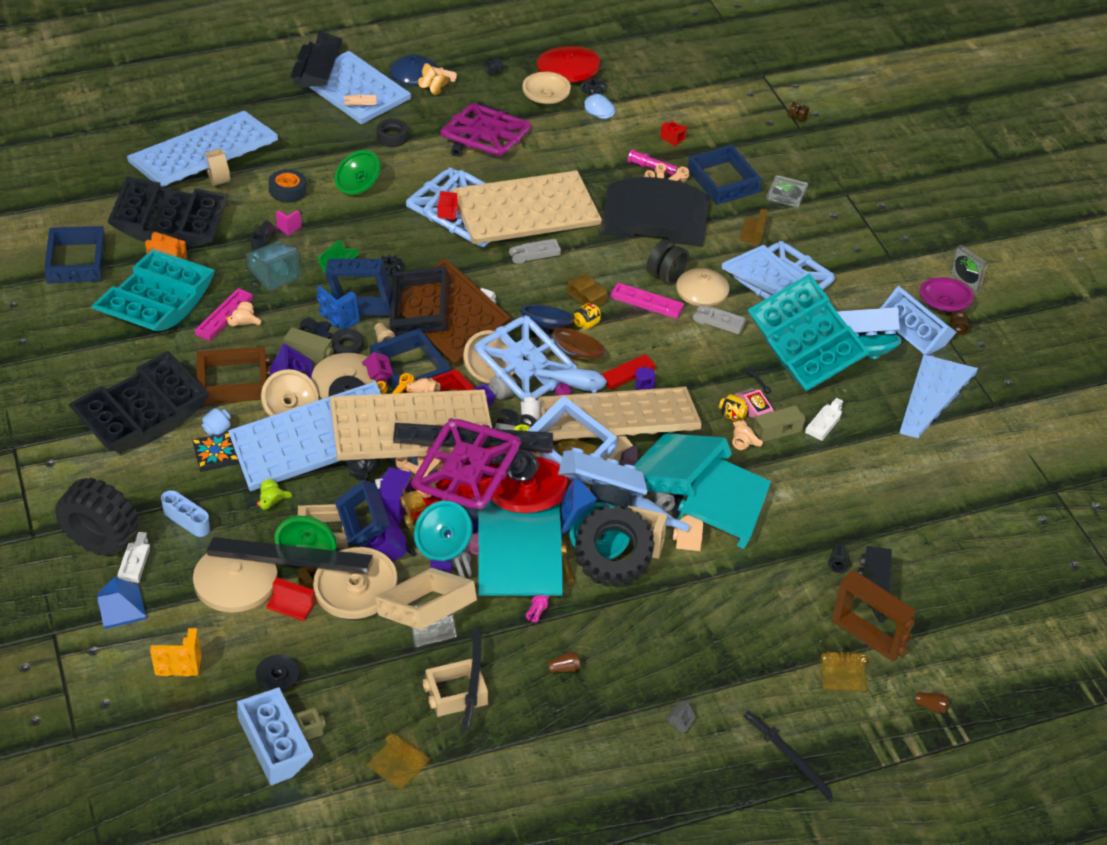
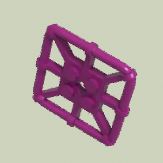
M471 103L462 112L454 115L452 120L441 129L440 133L443 138L465 144L469 148L474 147L497 156H502L521 141V138L529 132L532 125L529 121L507 115L504 111H496L476 103ZM472 112L476 117L471 119L466 116ZM460 123L466 125V126H456V127H454L455 125H459ZM521 129L517 134L512 133V132H509V131H506V130ZM466 133H467V134H470L471 137L468 139V138H465V137H462V136H459V135H456V134H466ZM503 137L509 141L502 147L497 139ZM480 138L484 139L487 142H491L493 147L479 143L477 141Z
M450 418L441 429L432 447L427 449V455L411 482L412 486L420 492L442 498V501H451L466 507L479 508L480 510L484 509L501 480L505 479L506 471L521 445L520 438L492 429L486 424L479 425L462 419ZM457 427L479 433L473 445L462 442ZM452 429L456 445L449 455L438 450ZM487 436L508 441L490 450L481 448ZM508 452L499 468L488 467L492 458ZM434 458L445 461L440 471L423 477ZM469 461L471 463L470 465H466L465 467H463V464L465 462ZM483 474L493 476L494 478L485 494L481 497L477 486ZM444 478L452 480L448 489L444 491L428 486ZM459 485L471 486L476 500L456 495L455 492Z

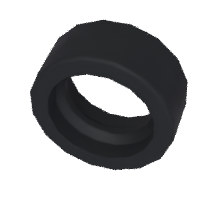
M386 119L377 125V140L381 145L393 148L404 145L407 142L408 127L403 121L399 119ZM390 131L399 132L394 135L386 134V132Z

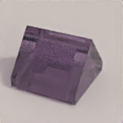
M632 446L622 452L621 466L625 464L634 466L637 463L636 446Z

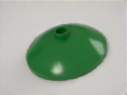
M359 150L348 155L342 160L335 172L334 180L336 187L346 195H357L373 186L380 174L381 163L375 153L368 150Z
M289 517L279 524L275 532V544L336 550V538L332 530L325 523L313 517Z

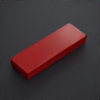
M644 354L601 375L607 380L606 386L612 390L634 380L636 371L639 368L647 367L655 370L656 364Z

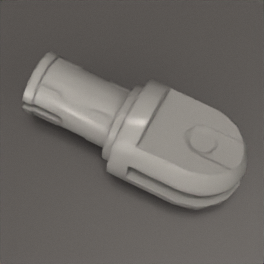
M463 551L458 557L450 560L452 561V566L457 568L460 577L465 578L461 568L464 566L468 576L472 575L469 566L471 557L468 552Z

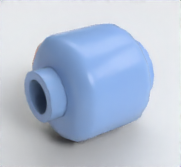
M214 408L202 418L203 424L201 426L209 436L223 434L230 428L229 419L231 416L225 409L221 411L218 408Z

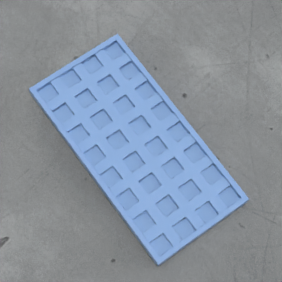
M375 381L333 396L381 394ZM330 397L228 430L250 491L261 488V483L267 479H274L276 482L341 461L337 460Z

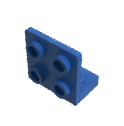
M321 286L317 287L319 312L322 317L330 320L334 327L340 330L348 329L360 321L357 298L352 291L336 300Z

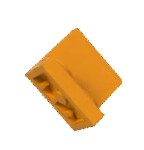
M188 628L187 637L183 638V646L152 645L150 647L155 675L199 676L202 654L197 628Z

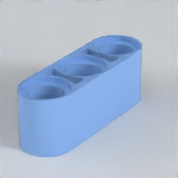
M170 490L162 494L163 512L168 518L197 537L206 536L210 532L209 516L205 510L176 491Z

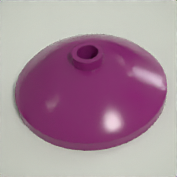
M946 277L926 280L921 284L919 291L920 297L927 305L941 311L953 312L963 310L972 304L974 293L968 285L959 280Z

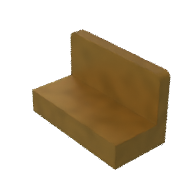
M761 209L758 219L746 217L740 241L760 245L768 210Z

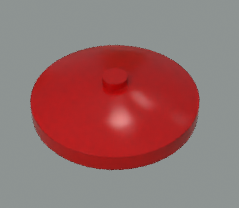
M579 46L553 48L541 54L537 60L538 72L556 73L565 77L569 82L588 79L595 75L600 68L599 56L594 51Z
M535 457L539 462V467L532 479L516 481L505 477L504 493L493 495L491 500L499 507L512 512L532 513L542 511L556 505L564 498L568 490V477L559 475L560 464L543 457Z

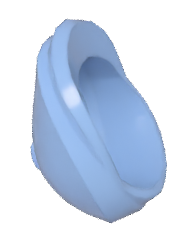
M601 94L590 95L585 100L584 108L586 112L595 117L607 119L616 111L614 105Z

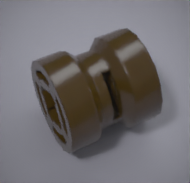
M793 102L789 108L788 117L798 118L799 121L804 122L809 114V107L805 105L800 106L799 103Z
M963 310L954 311L950 315L951 328L956 331L955 335H964L970 329L968 314Z

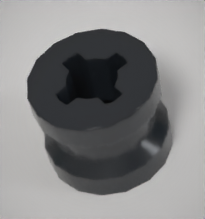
M498 57L484 63L485 70L489 76L501 73L504 70L503 63Z

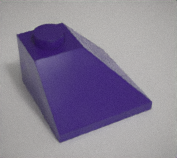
M284 343L270 368V376L281 370H296L311 379L313 361Z
M386 512L391 526L386 528L381 535L372 538L367 545L360 547L377 550L386 555L393 563L406 554V537L391 514Z

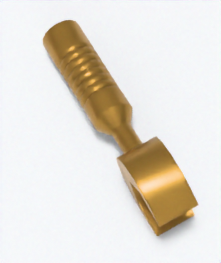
M561 540L562 568L567 584H572L575 580L569 561L565 558L567 555L565 541Z

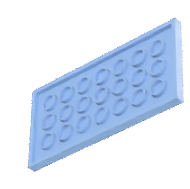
M242 111L128 155L127 158L128 162L151 181L161 182V187H164L171 182L182 180L186 176L208 169L206 152L221 148L228 161L231 158L242 156L246 152L257 150L261 146L269 145L278 140V137L274 131L246 111Z

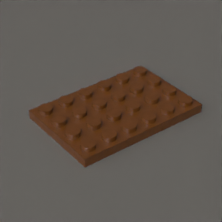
M444 258L433 268L446 266L450 275L448 330L424 334L431 344L457 367L464 361L463 352L465 345L473 335L481 331H496L498 327L505 326L512 322L508 314ZM441 282L406 288L402 295L401 316L403 318L440 314Z

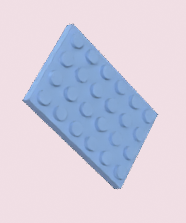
M350 51L337 56L327 85L310 87L360 124L411 99V93ZM359 93L361 95H376L377 104L362 105L361 107L359 105L345 106L344 101L351 100H344V95H359Z

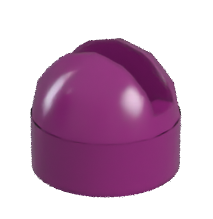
M559 383L555 389V395H570L572 390L568 385Z

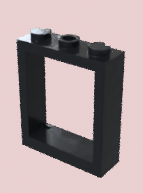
M446 266L393 273L389 327L395 336L418 328L423 333L448 330L450 275ZM441 282L440 314L401 319L403 287Z

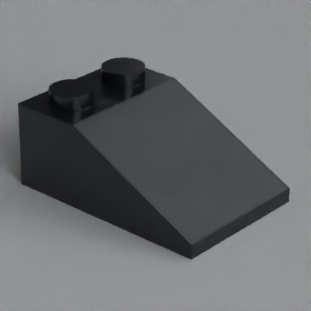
M867 546L865 554H861L860 566L862 567H858L857 573L890 593L892 549ZM870 606L878 622L883 623L885 615Z

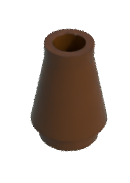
M569 651L552 660H548L551 673L576 672V669H580L577 652L572 653Z
M917 692L915 704L937 714L946 713L949 696H945L944 693Z

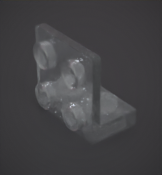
M412 605L416 608L421 607L420 605ZM453 613L422 630L411 627L416 647L457 637Z

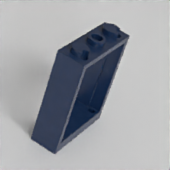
M733 145L689 157V173L716 205L760 193L762 178ZM729 162L744 179L717 187L703 169Z
M104 226L49 228L44 267L46 282L102 281L106 242ZM96 244L94 265L53 266L55 246Z
M328 259L325 274L333 297L336 300L344 296L338 276H375L381 297H356L359 316H390L392 289L383 259Z
M420 328L370 346V355L375 352L387 355L388 358L420 347L437 370L416 377V381L421 378L429 379L451 371V368ZM392 368L393 375L387 379V383L394 391L400 384V378Z

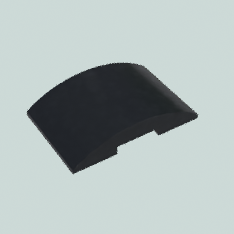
M126 177L108 223L119 231L141 241L151 240L153 232H157L185 241L186 247L199 246L213 241L229 194L194 189L193 193L161 188V182Z
M636 177L615 181L608 186L600 235L634 239L635 234L669 238V241L674 244L703 247L710 196L688 184L664 178Z
M169 351L136 367L137 373L108 389L101 386L69 403V407L108 451L136 448L166 435L193 415L209 397V393Z

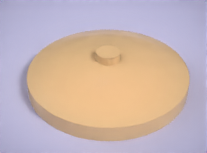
M340 353L329 356L319 362L314 368L311 377L317 388L319 400L329 397L330 385L334 380L342 376L357 377L365 385L375 382V380L370 379L366 366L362 365L367 356L356 353Z
M354 547L341 550L342 552L373 555V562L368 574L318 568L313 584L316 599L324 610L340 618L359 619L377 613L375 596L398 585L397 572L392 561L383 553L371 548Z
M205 554L194 569V589L199 599L210 608L231 613L247 611L259 606L273 593L272 583L277 577V568L275 563L214 557Z

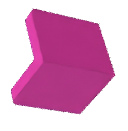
M278 210L276 212L277 228L287 235L297 231L302 227L301 213L297 210L292 214L285 215Z

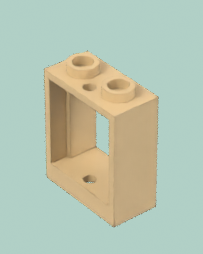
M336 504L298 506V516H309L322 522L341 521ZM342 525V532L334 533L336 548H348V541Z
M472 659L425 670L426 679L422 680L425 692L430 694L428 697L431 709H435L437 717L465 710V695H468V692L441 698L436 683L467 675L470 679ZM481 671L479 673L477 707L488 705V690Z

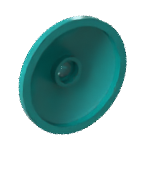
M880 333L877 335L866 336L865 334L858 336L870 352L867 355L869 359H878L881 355L890 353L901 343V337L893 334Z
M451 501L436 502L428 506L420 514L414 529L416 546L429 559L452 560L467 548L472 537V521L468 512L459 504ZM451 531V535L447 537V533Z
M594 503L590 512L570 528V540L574 548L580 524H583V519L587 515L591 516L592 511L597 508L601 511L605 505H609L610 508H614V506L606 503ZM607 531L601 534L603 536L602 539H596L595 548L602 557L607 560H613L624 552L630 538L619 531Z

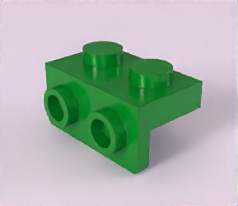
M336 240L317 257L323 273H325L328 259H355L360 253L357 248H344L341 240Z

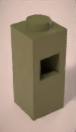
M292 327L283 338V344H287L316 363L332 356L334 352L331 339Z
M797 406L757 415L754 419L753 430L763 442L802 432L805 416L799 411Z

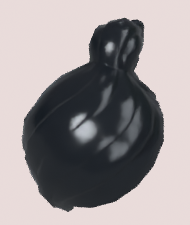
M518 449L506 471V477L516 481H528L536 475L539 462L530 451ZM503 453L492 458L491 462L501 465L506 454Z
M380 458L345 460L346 466L350 471L349 475L358 481L367 479L368 475L376 471Z

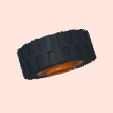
M284 169L270 175L269 193L275 200L295 202L306 195L307 180L303 173L293 169Z
M599 484L592 485L590 488V492L597 498L595 503H606L615 506V504L621 505V509L625 510L626 507L632 505L633 496L625 490Z

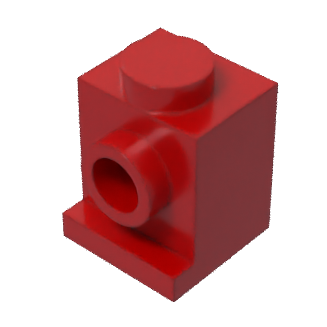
M674 121L664 122L661 126L660 138L673 146H677L686 140L687 126H681Z

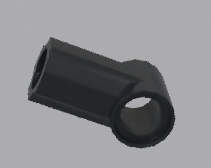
M265 221L257 231L250 234L251 251L253 253L263 254L267 251V244L276 232V227L271 222Z

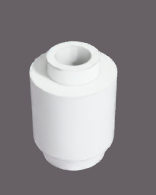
M525 397L524 401H521V414H530L537 422L541 418L540 400H536L535 397ZM524 419V422L531 424L530 420Z

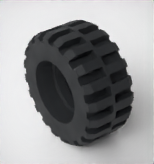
M83 478L75 481L58 500L55 507L56 520L60 523L62 531H65L66 535L75 541V544L97 555L108 556L118 553L138 528V515H136L135 508L131 506L130 500L126 499L121 491H117L111 484L108 485L102 480L97 481L95 478Z
M616 504L614 508L605 505L601 511L597 508L592 511L591 516L587 515L583 519V524H580L575 541V555L577 556L578 565L583 567L582 572L586 576L590 574L592 576L591 580L595 583L600 580L602 585L607 587L609 583L614 584V587H620L621 583L629 585L633 579L638 580L649 567L655 544L653 541V531L649 530L650 524L648 521L642 520L643 515L639 512L636 514L632 513V508L626 507V510L621 509V505ZM607 531L622 532L631 539L634 545L633 553L629 558L622 561L607 560L595 548L597 537Z

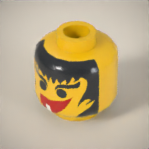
M586 303L575 310L574 323L578 327L588 330L600 322L601 312L596 305Z
M730 394L726 399L722 398L719 408L723 417L732 421H739L745 418L748 412V405H746L745 399Z

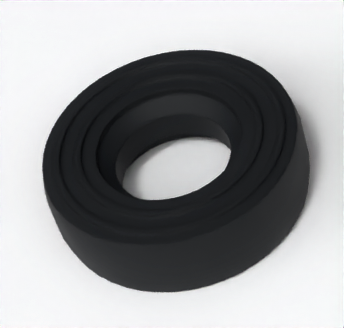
M342 329L335 332L331 337L334 354H360L363 350V337L356 330ZM345 340L354 342L351 346L340 345Z

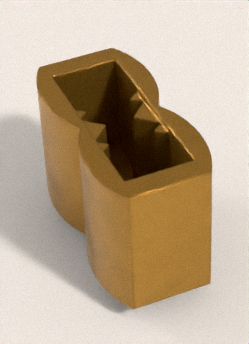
M582 274L567 284L568 294L574 300L579 301L582 306L586 303H591L598 307L607 301L606 289L595 283L594 279L587 274Z

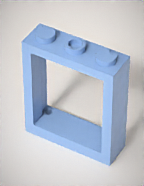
M565 396L556 402L528 430L547 432L567 412L604 441L593 454L600 455L601 459L604 460L607 455H612L617 449V437ZM553 449L552 453L536 452L539 456L553 460L561 465L562 456Z

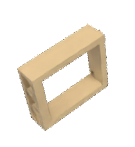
M430 568L375 596L376 609L379 616L419 630L477 600L473 580L434 568ZM432 591L443 594L419 608L407 605Z

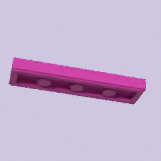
M617 283L611 292V298L676 319L684 308V303L621 283Z
M238 288L195 329V335L211 341L228 324L226 317L231 316L241 302L250 303L253 300V294Z

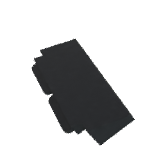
M319 31L316 43L309 42L308 45L303 44L297 58L298 62L295 63L290 79L295 81L294 85L300 84L299 88L327 85L343 39Z

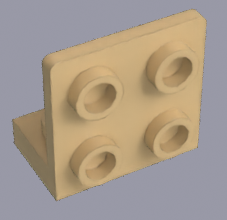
M628 506L632 508V513L636 514L639 512L643 515L642 520H647L650 524L649 530L653 531V541L655 542L652 557L659 559L665 541L667 514Z

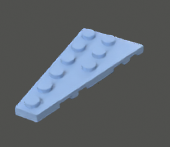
M765 245L722 263V269L773 295L801 279Z
M923 355L900 434L919 438L930 426L934 418H937L940 412L959 394L961 388L968 384L970 378L977 374L978 368Z

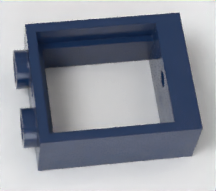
M362 480L335 500L347 541L350 544L358 546L367 545L372 538L381 535L386 528L391 526L376 483ZM366 500L374 522L361 530L354 508Z

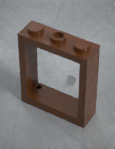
M265 347L198 351L197 381L209 393V397L203 404L261 400L262 387L270 377V367H266L270 365L269 354H265ZM260 363L261 383L206 387V367Z
M852 570L840 581L832 622L894 662L899 656L903 657L908 649L907 642L912 636L910 631L915 624L914 616L916 610ZM854 596L898 623L894 639L851 611Z

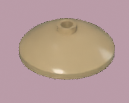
M539 72L528 76L523 82L522 89L524 94L534 102L554 104L564 100L569 95L571 86L569 81L559 74Z
M695 268L680 275L677 280L676 290L684 301L696 306L704 305L709 307L720 304L728 297L729 283L724 276L714 270Z
M491 330L481 331L473 335L466 343L463 352V360L467 371L476 380L485 384H489L491 378L496 376V373L475 351V344L495 332ZM500 338L486 345L501 350L508 348ZM491 356L501 368L508 366L502 358Z
M281 370L272 374L264 383L261 391L262 406L269 417L319 400L318 391L313 381L305 374L296 370ZM289 399L291 403L286 404L284 400Z

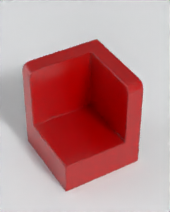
M440 191L437 200V217L455 220L458 210L457 193Z

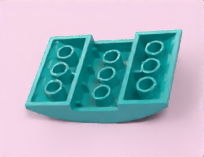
M152 249L133 267V274L118 288L112 286L92 305V309L154 331H163L179 323L195 307L211 282L215 270Z
M810 273L748 309V313L777 359L805 391L812 389L870 354L850 326H847L831 305L828 296Z
M492 500L485 505L484 509L480 510L478 508L479 596H562V543L559 502L548 509L532 513L508 511L496 505Z

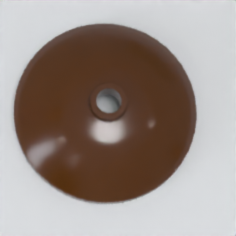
M557 327L553 330L552 336L554 341L572 359H596L602 357L605 352V348L600 342L585 333L565 327Z

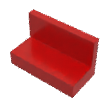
M276 577L272 583L274 594L266 605V609L305 621L315 604L314 590Z

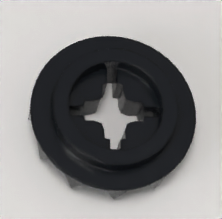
M591 77L582 80L580 88L584 93L590 95L601 94L606 89V83L603 82V79Z
M390 255L381 257L387 276H393L395 272H402L404 263H402L401 258H397L396 255L393 257Z

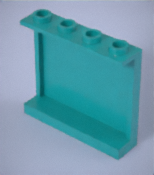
M665 433L634 466L637 471L643 472L647 491L693 496L695 493L691 483L715 457L729 458L732 452L724 437Z
M715 457L692 482L691 486L695 494L693 496L683 495L686 497V500L682 499L678 507V511H681L678 520L682 518L684 513L738 537L737 546L744 549L751 538L771 481Z

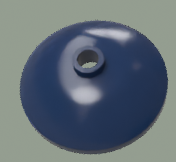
M405 55L391 64L390 74L395 81L401 84L419 86L418 80L424 77L422 75L424 65L427 63L437 68V65L431 59L422 55Z
M524 305L520 309L523 317L524 315L529 316L546 332L557 327L568 326L574 322L573 314L554 307Z

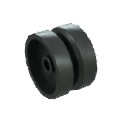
M663 239L653 248L648 258L647 273L657 278L660 277V280L667 284H674L687 267L689 252L680 246H676L669 240Z

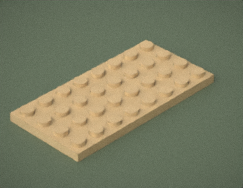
M578 171L451 188V192L457 193L458 211L473 244L601 225L602 221Z
M687 387L543 396L537 398V400H540L541 417L565 396L615 436L637 435L640 433L655 434L657 432L673 433L682 430L694 431L701 429V420ZM567 412L547 431L554 433L553 441L569 438L576 440L583 437L598 438V436Z
M485 390L330 397L337 460L426 456L427 449L432 447L430 445L393 443L395 422L444 426L448 419L453 418L479 425L486 424L492 428ZM441 446L438 451L450 455L454 447Z

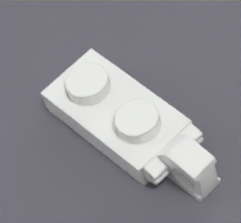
M836 398L831 406L828 404L824 406L806 427L805 433L823 441L840 420L843 401Z
M138 532L136 541L128 543L118 572V578L128 582L139 583L150 551V544H147V533Z

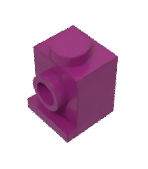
M373 352L362 362V365L367 368L370 379L375 380L376 383L379 381L386 382L393 375L387 355Z

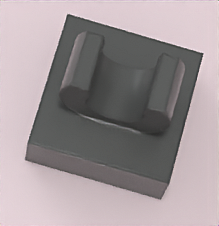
M680 701L677 707L672 708L673 713L667 715L666 718L669 724L676 726L678 732L686 733L696 717L688 701Z

